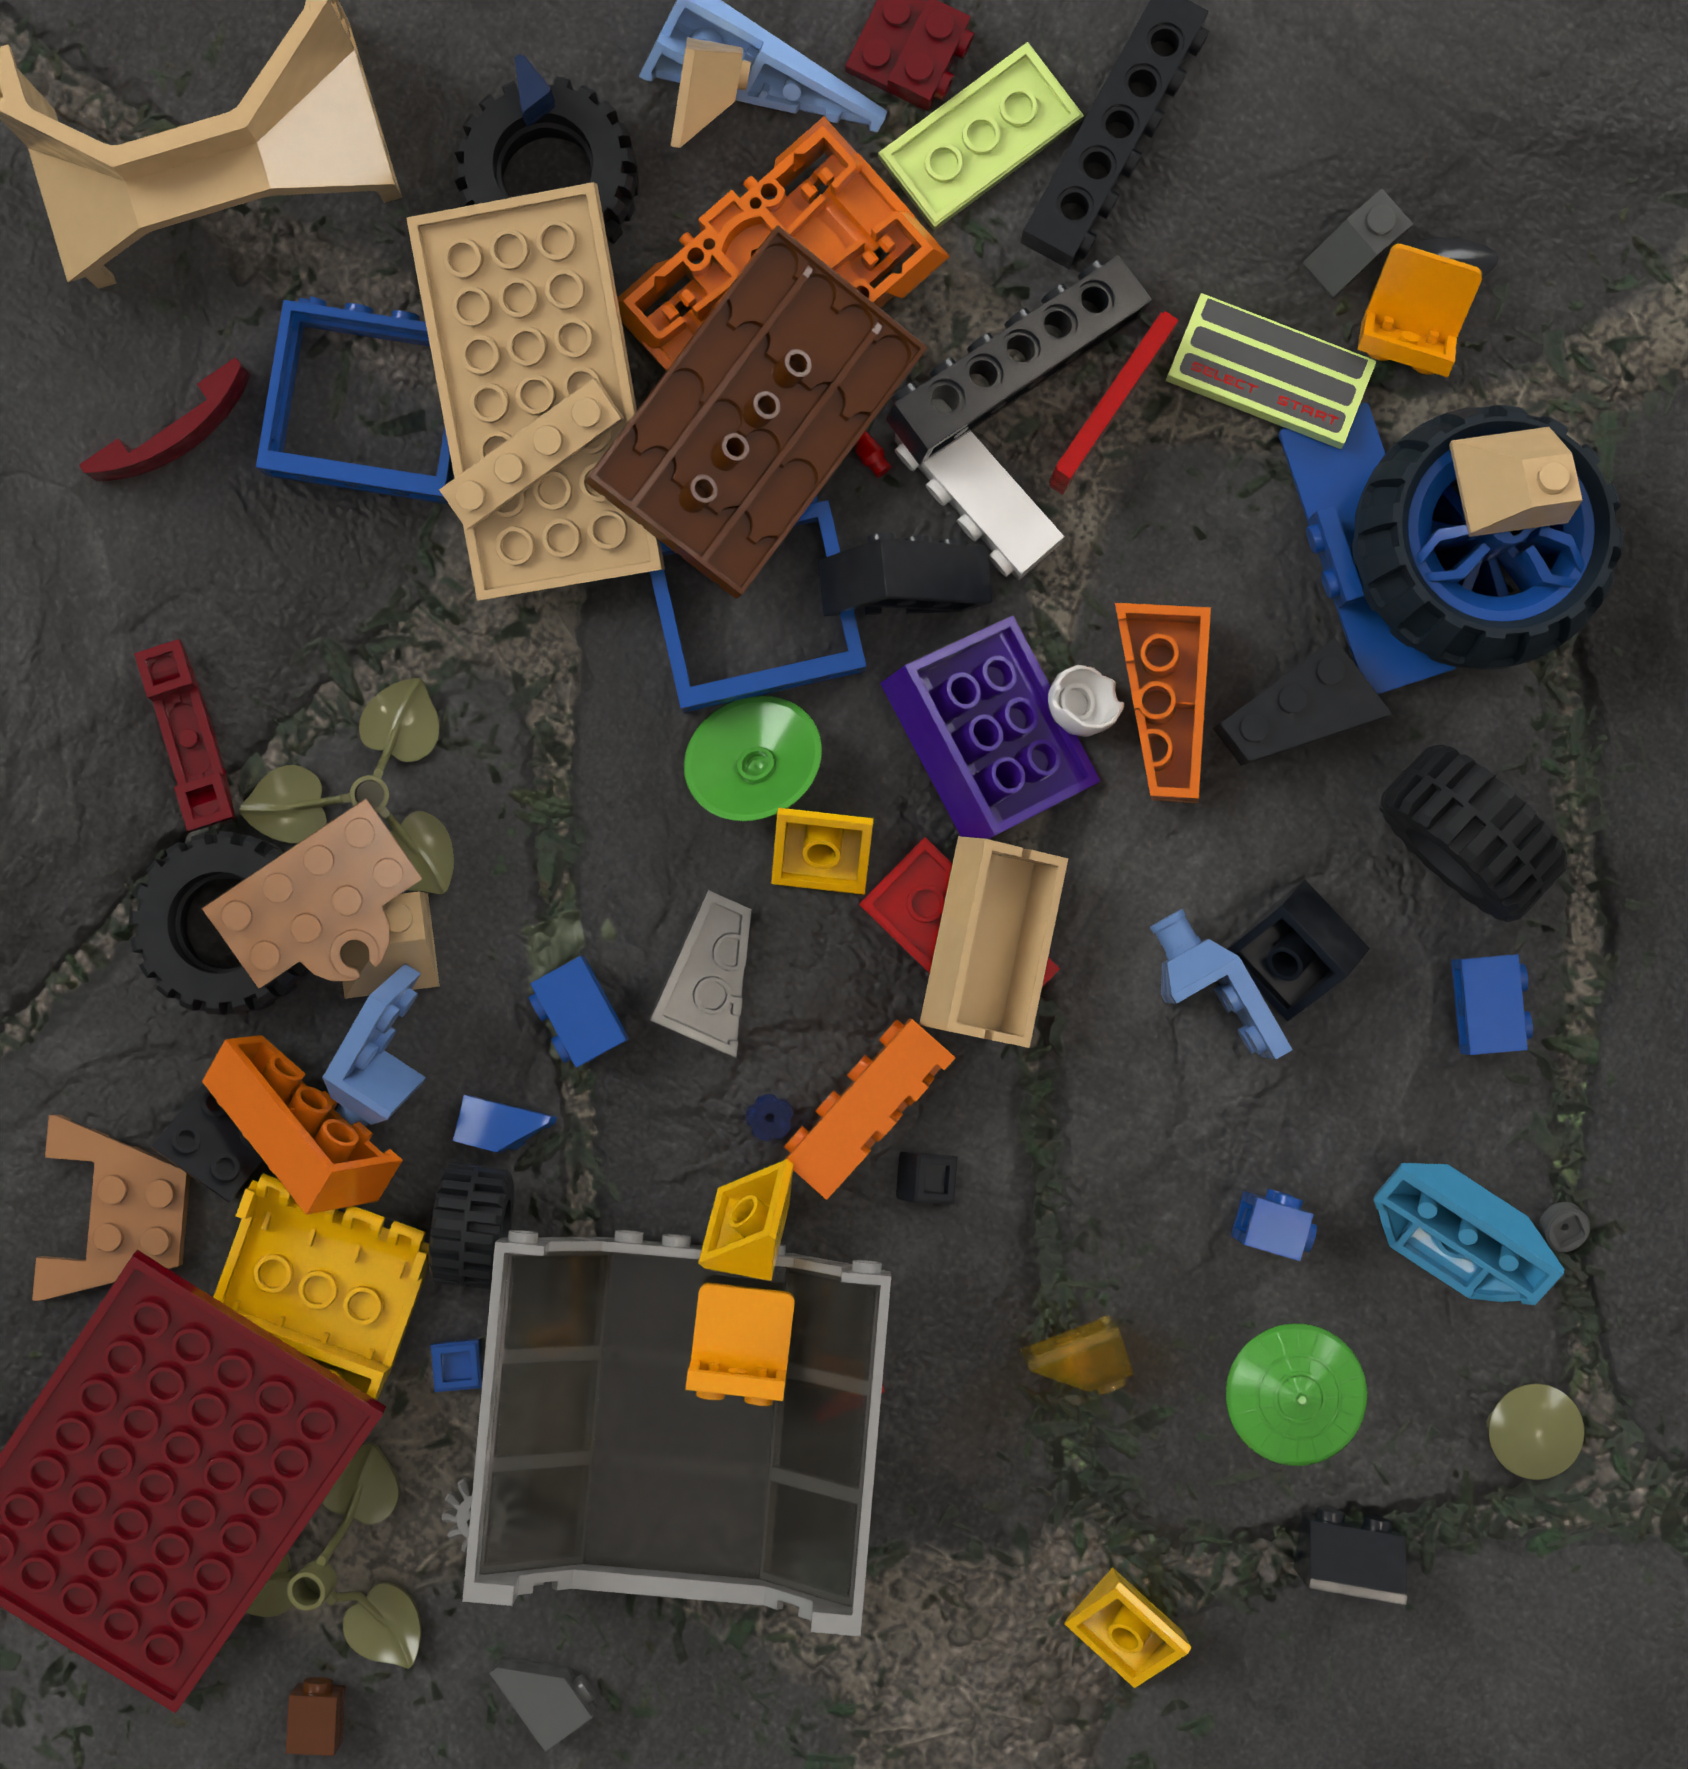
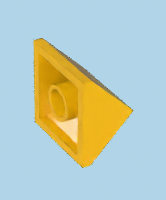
M778 808L771 884L865 895L874 818Z
M788 1159L717 1189L698 1264L705 1269L772 1281L790 1206L794 1165Z
M1113 1567L1069 1615L1064 1623L1065 1626L1134 1688L1186 1656L1191 1649V1645L1184 1632Z

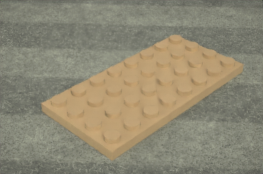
M591 182L407 217L454 478L593 378L598 379L624 417L623 421L474 528L466 530L463 525L477 601L665 569L660 540L609 502L605 496L600 495L584 482L623 427L637 411L598 185Z

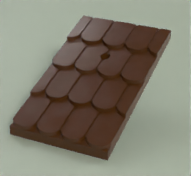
M777 225L759 246L632 418L626 423L584 482L600 495L605 496L609 502L635 522L641 524L649 533L675 553L680 554L684 560L737 599L745 592L928 347Z

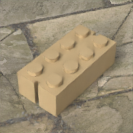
M958 836L919 1025L1030 1048L1068 858L1023 849L1022 847L989 839Z

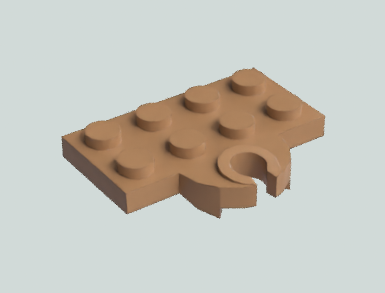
M366 797L205 905L202 910L258 988H261L298 962H301L314 975L329 981H353L360 978V973L357 967L347 964L342 959L341 947L350 940L362 941L368 947L369 961L377 967L382 961L389 944V919L383 905L420 881L422 877Z

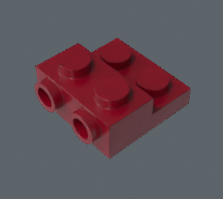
M877 0L845 65V72L929 112L935 98L943 101L949 91L954 78V74L950 73L949 70L955 57L964 59L975 34L969 30L971 16L938 0Z

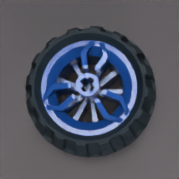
M1508 405L1457 409L1419 425L1400 439L1375 467L1361 494L1355 514V533L1352 542L1354 566L1359 570L1364 588L1362 591L1371 610L1376 611L1390 627L1389 632L1404 645L1419 650L1428 655L1431 660L1453 667L1474 669L1506 668L1535 660L1557 649L1577 634L1602 605L1614 581V568L1622 555L1623 530L1621 527H1617L1616 511L1621 506L1618 493L1613 483L1607 485L1597 466L1601 459L1589 444L1580 446L1566 435L1568 432L1567 426L1547 415L1541 417L1527 414L1521 407ZM1550 427L1572 452L1583 499L1569 522L1469 537L1461 499L1452 488V485L1458 483L1449 446L1452 440ZM1442 550L1443 562L1449 571L1443 569L1435 551ZM1497 559L1521 590L1518 594L1509 595Z

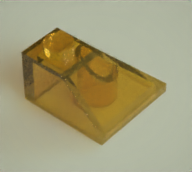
M1109 1315L1020 1349L1030 1371L1087 1392L1097 1389L1099 1394L1110 1393L1126 1385L1124 1378L1134 1375L1118 1326Z

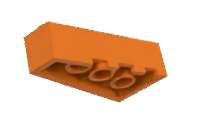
M1115 603L1151 800L1199 803L1211 607Z
M909 1018L905 1024L896 1019L878 1039L884 1047L874 1059L871 1060L865 1054L847 1074L853 1082L840 1096L833 1090L815 1110L821 1116L820 1120L810 1131L801 1126L784 1145V1148L790 1152L784 1160L788 1159L794 1164L793 1171L826 1200L870 1153V1148L875 1142H879L893 1128L903 1115L902 1112L906 1107H910L929 1088L935 1079L936 1073L941 1068L945 1070L956 1058L912 1018Z
M263 1035L225 1039L202 1082L305 1214L377 1202L403 1160L391 1149L382 1153L369 1141L373 1133L360 1121L352 1126L334 1110L337 1102L331 1099L326 1091L322 1092L307 1086L302 1081L306 1074Z

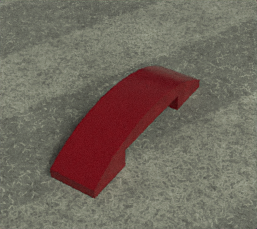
M236 357L197 383V386L206 397V401L133 451L127 444L117 438L79 464L80 468L95 481H113L145 474L178 459L204 441L225 420L244 392L251 376L250 373Z
M177 639L134 653L146 696L153 702L177 782L174 790L187 832L190 833L235 818L230 788L219 745L203 695L182 641Z

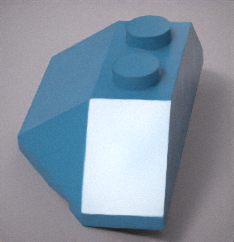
M1401 1163L1374 1195L1373 1200L1376 1209L1379 1211L1389 1247L1469 1299L1497 1302L1521 1301L1522 1304L1536 1305L1564 1274L1563 1266L1527 1215L1448 1164Z

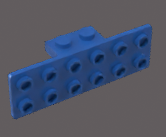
M1364 402L1359 405L1342 449L1287 428L1281 429L1278 436L1308 523L1306 527L1308 543L1314 554L1318 553L1323 568L1321 580L1325 593L1329 599L1333 598L1357 668L1377 694L1454 670L1456 667L1431 660L1428 655L1413 647H1407L1389 632L1390 627L1376 611L1371 610L1362 592L1364 589L1359 570L1354 566L1352 548L1355 533V514L1361 494L1372 472L1385 455L1369 404Z

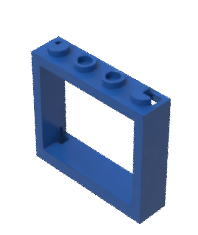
M311 296L310 299L299 298L298 302L283 300L256 468L269 477L449 505L439 490L454 479L445 426L436 476L284 453L304 327L430 347L426 322L419 321L420 316L407 311L393 310L391 316L373 314L371 307L356 303H346L344 309L327 307L325 300Z
M816 496L794 526L818 521L826 557L840 553L829 500L819 502ZM660 541L663 556L675 553ZM665 569L650 571L679 704L683 713L866 672L867 666L854 609L840 613L848 650L846 652L691 687Z

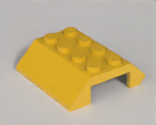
M263 1173L258 1182L252 1180L250 1186L244 1191L236 1213V1217L242 1219L213 1297L370 1397L378 1400L396 1360L426 1277L429 1264V1243L424 1242L426 1232L397 1221L392 1223L390 1229L384 1228L385 1217L355 1206L347 1207L345 1213L334 1209L306 1215L278 1178Z

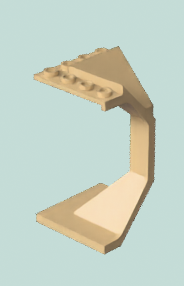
M306 0L303 11L239 105L233 110L120 145L105 144L58 122L55 109L17 68L11 47L9 45L0 47V120L28 148L67 282L86 277L98 289L116 284L114 275L104 264L149 232L260 198L276 195L359 191L378 192L384 203L402 198L350 22L339 0Z

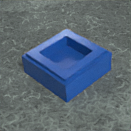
M480 1338L431 1344L435 1392L482 1388L483 1365Z

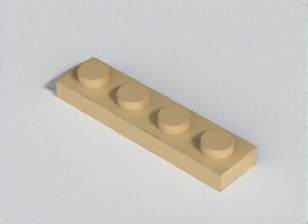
M593 378L439 490L466 530L472 529L623 421L624 417L598 379Z

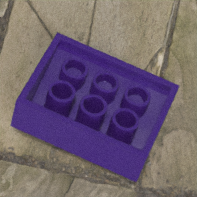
M1013 615L903 666L880 683L961 837L990 840L1101 782L1077 735L1069 734L1054 721L1048 704V693L1051 686Z

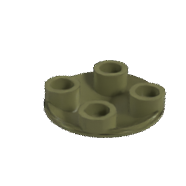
M1543 1383L1527 1384L1511 1390L1500 1399L1494 1410L1488 1415L1486 1421L1489 1441L1496 1458L1510 1472L1526 1479H1548L1564 1472L1578 1457L1584 1441V1424L1575 1403L1562 1391Z

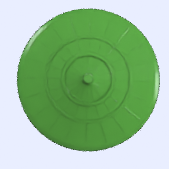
M754 696L730 702L710 714L699 725L689 741L684 758V775L688 789L704 809L724 819L753 821L777 814L778 808L787 809L794 804L813 783L822 757L820 734L812 718L802 708L788 700L773 696Z
M1284 1324L1258 1334L1238 1353L1227 1378L1226 1405L1235 1431L1242 1441L1255 1453L1278 1464L1305 1466L1329 1459L1340 1452L1354 1438L1366 1412L1367 1383L1357 1357L1346 1343L1336 1335L1313 1325Z

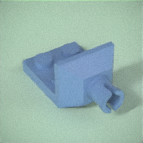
M1183 909L1150 926L1153 934L1155 933L1168 959L1162 963L1161 996L1165 1003L1177 1004L1218 980L1220 985L1215 987L1214 991L1224 1009L1228 1013L1233 1011L1238 1015L1243 1027L1237 1030L1251 1054L1256 1052L1261 1057L1276 1060L1293 1050L1239 956L1210 939L1201 940L1189 924Z
M407 964L401 966L369 995L322 1077L331 1099L339 1103L336 1112L352 1126L358 1121L366 1127L368 1123L372 1125L388 1120L422 1085L426 1078L385 1051L397 1031L391 1026L398 1015L403 1017L418 995L412 988L421 973Z

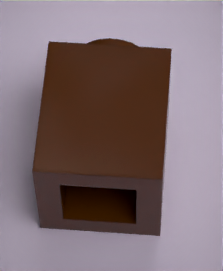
M326 1677L306 1678L303 1680V1683L296 1685L289 1694L286 1754L334 1756L343 1743L346 1685H332L333 1680Z

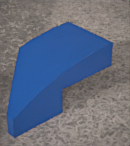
M464 1095L453 1141L503 1153L507 1149L517 1150L526 1144L525 1140L543 1128L553 1126L556 1123L557 1117L473 1095Z

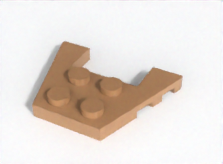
M49 1115L45 1158L94 1162L86 1259L51 1256L36 1257L32 1300L41 1301L114 1283L136 1250L141 1251L168 1269L183 1265L191 1176L164 1158L138 1147L127 1145L96 1129L87 1128L63 1115Z

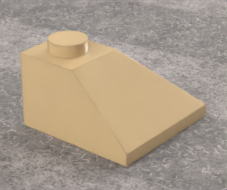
M687 37L671 140L672 147L681 148L735 102L737 89H747L751 61L742 60L743 47Z
M1550 427L1452 440L1449 444L1469 537L1568 523L1583 500L1572 452Z
M418 891L399 894L383 905L389 919V944L382 961L377 967L369 961L368 947L362 941L350 940L341 947L342 959L347 964L357 967L360 973L359 979L343 981L345 999L369 996L404 964L421 973L412 990L440 987L428 893Z

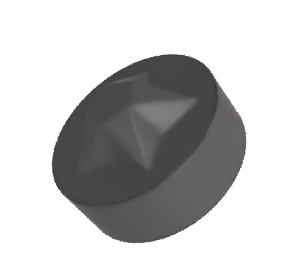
M1559 1202L1550 1206L1543 1213L1539 1221V1233L1552 1249L1559 1252H1569L1577 1249L1586 1241L1590 1232V1221L1587 1215L1578 1206L1570 1202Z

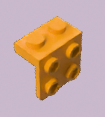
M1395 244L1389 251L1361 321L1357 350L1366 352L1370 357L1380 361L1392 360L1411 366L1422 374H1438L1448 378L1455 363L1457 337L1482 281V271L1473 265L1404 244Z
M704 1283L698 1293L692 1354L687 1372L686 1390L696 1391L697 1397L707 1400H723L725 1395L743 1396L746 1403L757 1406H770L773 1404V1400L783 1401L795 1304L794 1296L786 1291Z

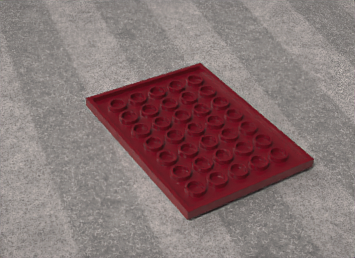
M136 1250L0 1453V1607L176 1714L380 1420L386 1406L141 1251Z

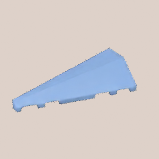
M676 0L639 75L640 78L647 81L660 78L680 83L687 37L743 47L742 60L751 61L747 89H737L736 101L794 114L799 110L824 115L829 122L838 123L842 119L869 125L870 131L878 132L887 114V110L722 0Z

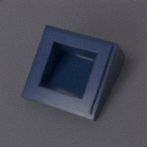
M519 54L515 57L519 98L523 118L529 127L555 107V99L551 88L525 55Z

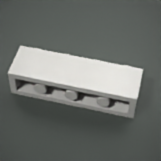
M943 399L932 400L937 410L945 413L952 412V409ZM971 431L921 465L917 463L897 434H895V442L898 444V447L894 451L900 460L911 471H914L917 467L930 480L926 484V488L942 506H945L947 503L953 506L961 515L957 519L959 526L973 541L981 538L992 550L988 555L989 559L1004 576L1007 577L1012 573L1019 581L1061 544L1064 535Z

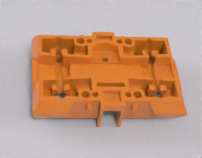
M823 116L776 158L774 169L759 182L753 176L748 177L743 183L748 191L741 198L733 190L729 191L698 219L700 234L695 238L689 232L683 234L679 241L684 248L672 258L656 263L617 298L622 323L666 371L759 246L777 225L879 308H882L894 296L901 299L905 298L947 261L950 256L863 157L851 147ZM825 154L828 159L808 179L786 196L784 188L819 157ZM821 183H823L825 186L828 185L829 187L825 190V192L823 194H820L814 200V197L818 193V190L816 188ZM768 196H773V197H775V198L770 199V200L766 199ZM881 247L889 255L875 267L879 258L874 252ZM910 252L914 253L902 264L900 274L891 273L876 288L872 287ZM696 259L702 260L699 264H693ZM685 275L691 280L669 301L662 304L648 317L643 314L646 309ZM683 305L691 307L683 317H678L680 313L677 310Z

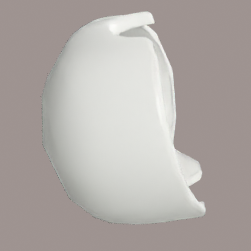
M1075 665L1059 673L1048 693L1049 709L1054 721L1069 734L1083 737L1103 732L1115 724L1124 709V702H1120L1117 699L1115 691L1116 682L1113 679L1102 676L1095 668Z

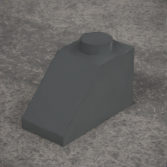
M1381 189L1350 215L1301 265L1327 295L1333 299L1388 252L1392 246L1397 244L1405 236L1413 223L1387 193Z
M502 1656L495 1661L489 1672L545 1752L593 1718L597 1706L594 1702L597 1699L596 1693L582 1674L576 1677L568 1666Z

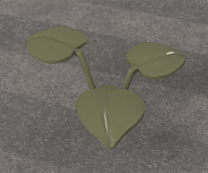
M412 678L394 683L379 692L366 705L359 721L360 739L366 747L373 750H382L383 752L373 775L358 778L351 786L350 793L321 798L322 785L313 772L302 766L285 765L270 771L261 779L250 796L241 804L239 808L240 814L253 828L272 839L286 843H299L327 824V818L322 807L349 802L355 806L367 797L376 812L391 826L393 830L390 832L422 877L420 881L407 890L444 894L448 890L454 869V854L449 833L436 817L424 811L412 812L400 824L385 807L389 801V789L381 779L391 754L400 761L414 762L428 755L437 743L440 726L438 715L428 695L424 681L420 678Z
M373 1443L362 1444L322 1503L325 1508L334 1513L345 1514V1517L317 1560L307 1563L297 1572L289 1571L290 1557L287 1553L246 1613L261 1617H273L285 1613L293 1605L300 1610L310 1611L318 1608L324 1601L330 1606L341 1601H357L346 1611L343 1618V1633L349 1646L359 1655L369 1660L395 1664L409 1669L417 1658L422 1638L421 1618L412 1597L403 1588L390 1582L377 1583L367 1596L360 1591L336 1593L334 1590L337 1585V1575L333 1567L328 1564L329 1558L347 1532L353 1518L363 1524H377L389 1517L397 1506L400 1495L398 1478L377 1445Z

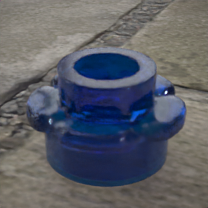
M764 1094L756 1099L754 1105L749 1106L746 1113V1121L749 1126H752V1133L758 1139L769 1141L774 1137L780 1139L787 1135L791 1129L790 1119L793 1116V1112L786 1100H779L773 1094ZM772 1113L774 1120L767 1122L765 1119L766 1114Z

